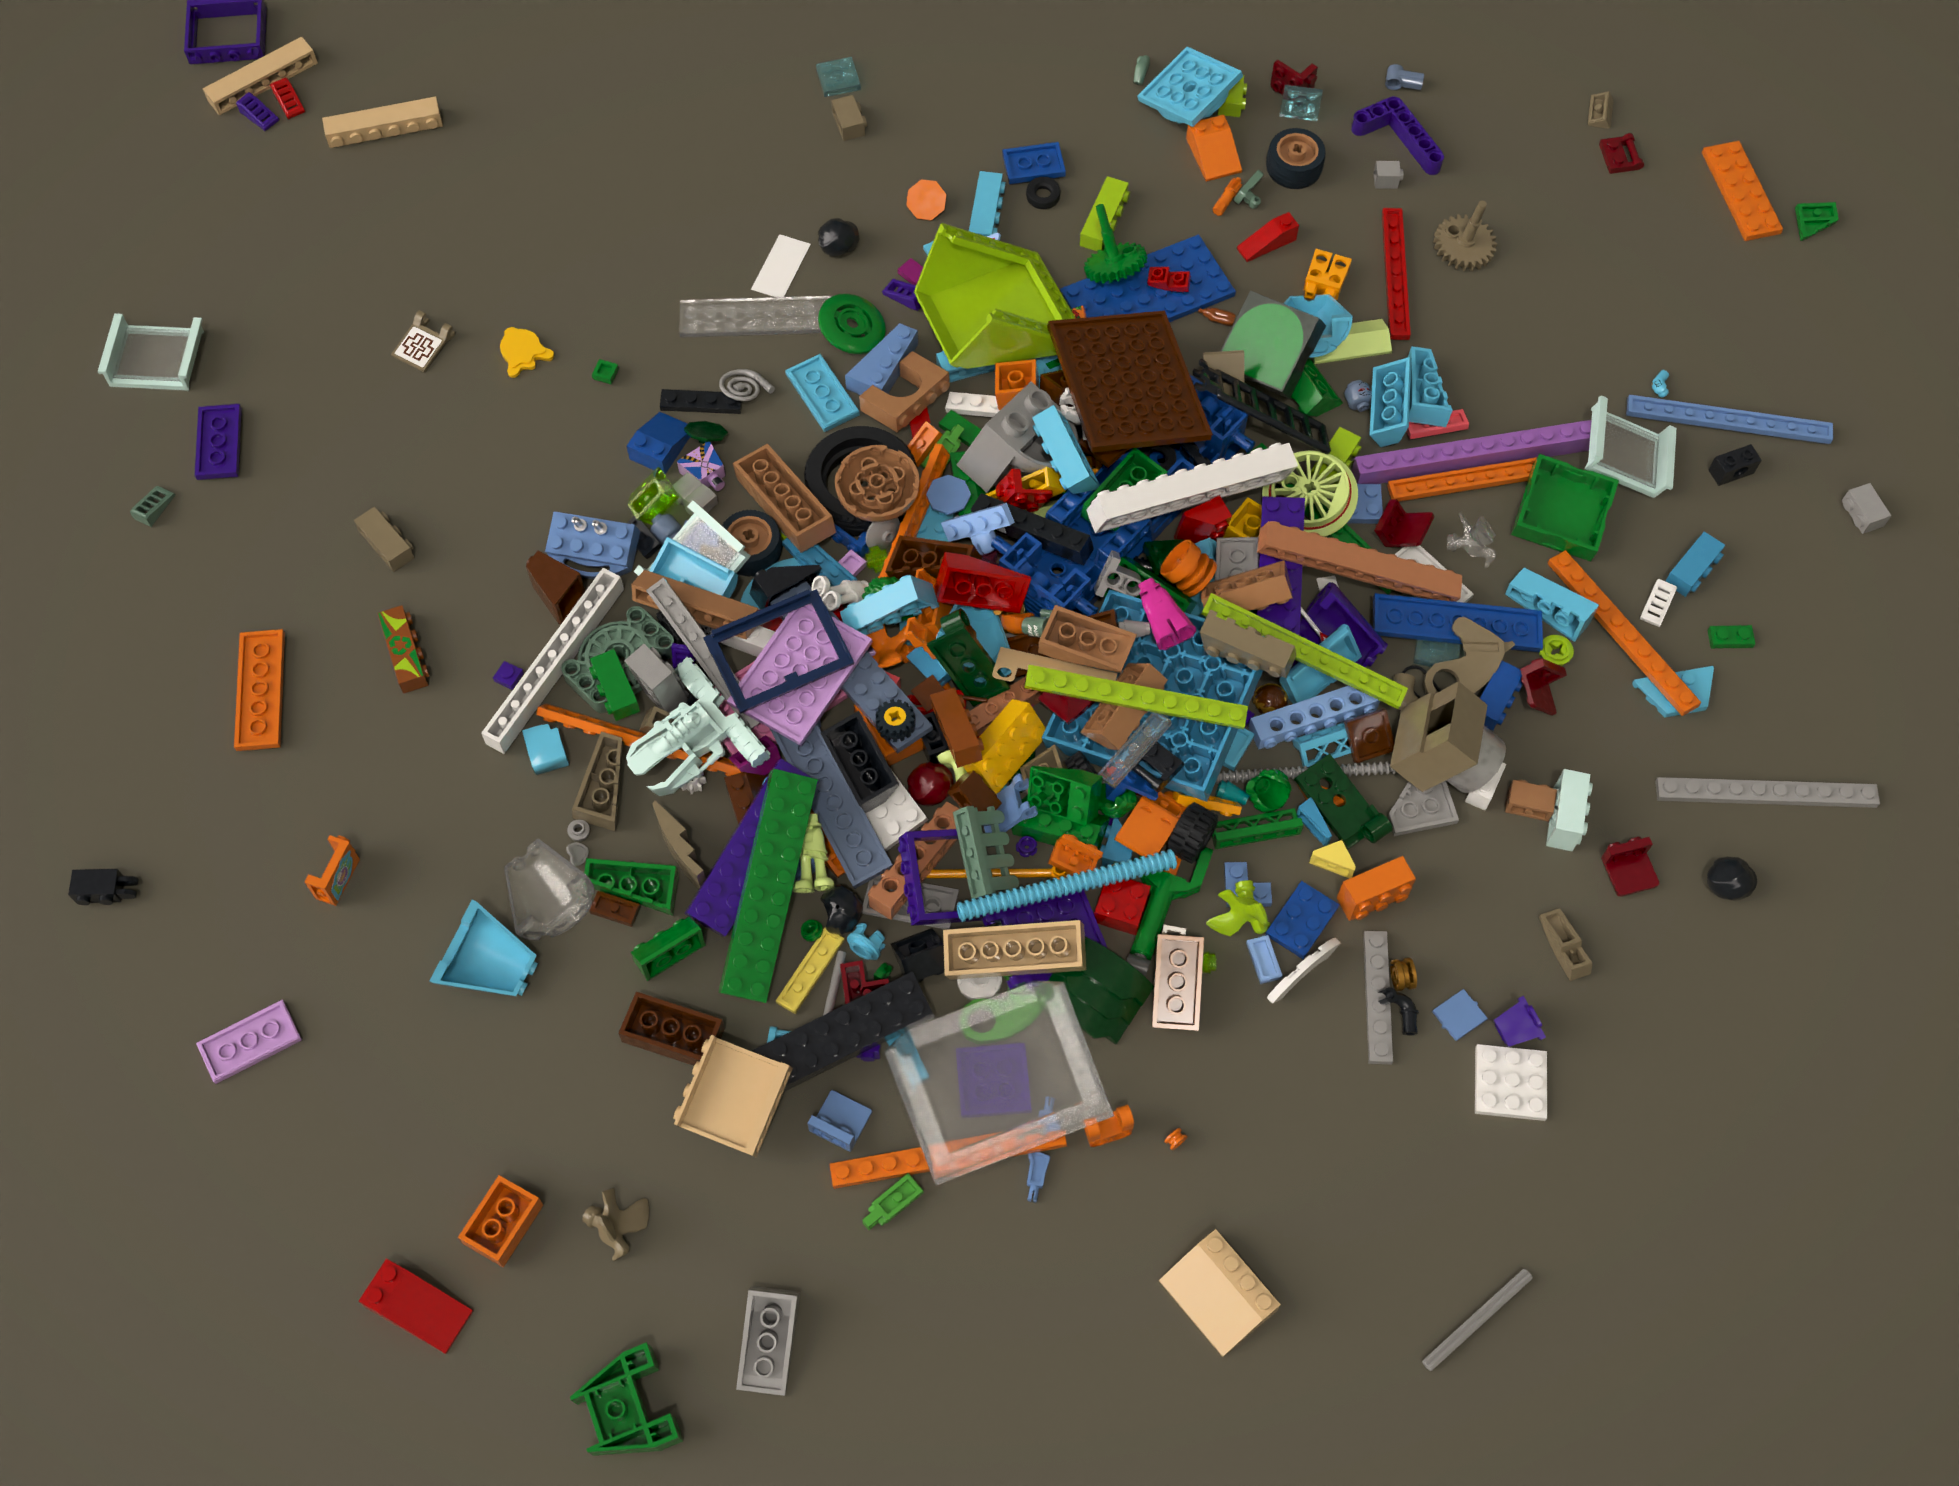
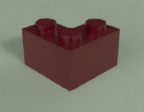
M863 960L840 964L845 1004L890 983L889 978L868 982L867 969Z

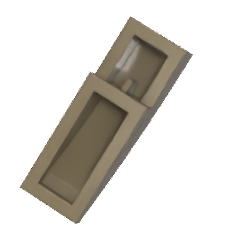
M1561 909L1539 915L1550 946L1569 980L1572 981L1590 975L1592 961L1581 947V938Z

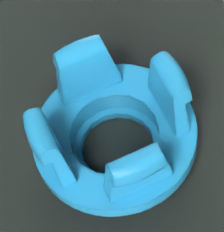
M857 924V928L847 937L851 950L863 959L877 960L881 950L885 948V944L882 943L885 937L877 930L867 938L863 934L867 924Z

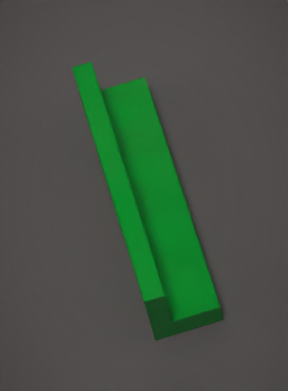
M1295 808L1218 821L1216 828L1223 827L1228 831L1216 832L1215 830L1212 835V841L1215 849L1301 835L1304 825L1302 818L1297 817ZM1282 817H1292L1291 820L1280 821ZM1262 820H1267L1270 822L1268 824L1258 825L1259 822ZM1239 824H1246L1249 826L1245 828L1236 829Z

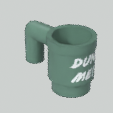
M1041 609L1040 617L1031 616L1024 618L1021 626L1022 632L1030 637L1040 638L1052 610Z

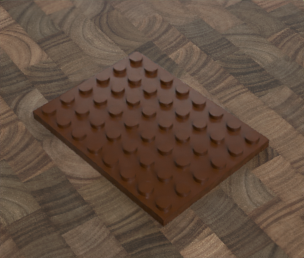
M1165 310L1048 321L1047 328L1091 453L1211 440L1212 431L1194 389Z

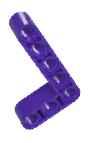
M1389 97L1355 112L1351 126L1353 134L1363 136L1389 125L1427 174L1437 175L1440 172L1444 160L1443 152L1399 97Z

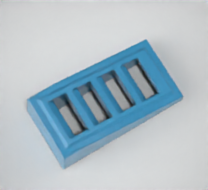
M1310 797L1298 807L1297 817L1302 818L1303 824L1323 846H1327L1332 834L1315 802Z

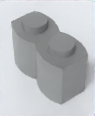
M688 472L670 487L671 499L677 505H683L691 516L694 512L688 508V505L692 501H695L707 513L718 504L716 494Z

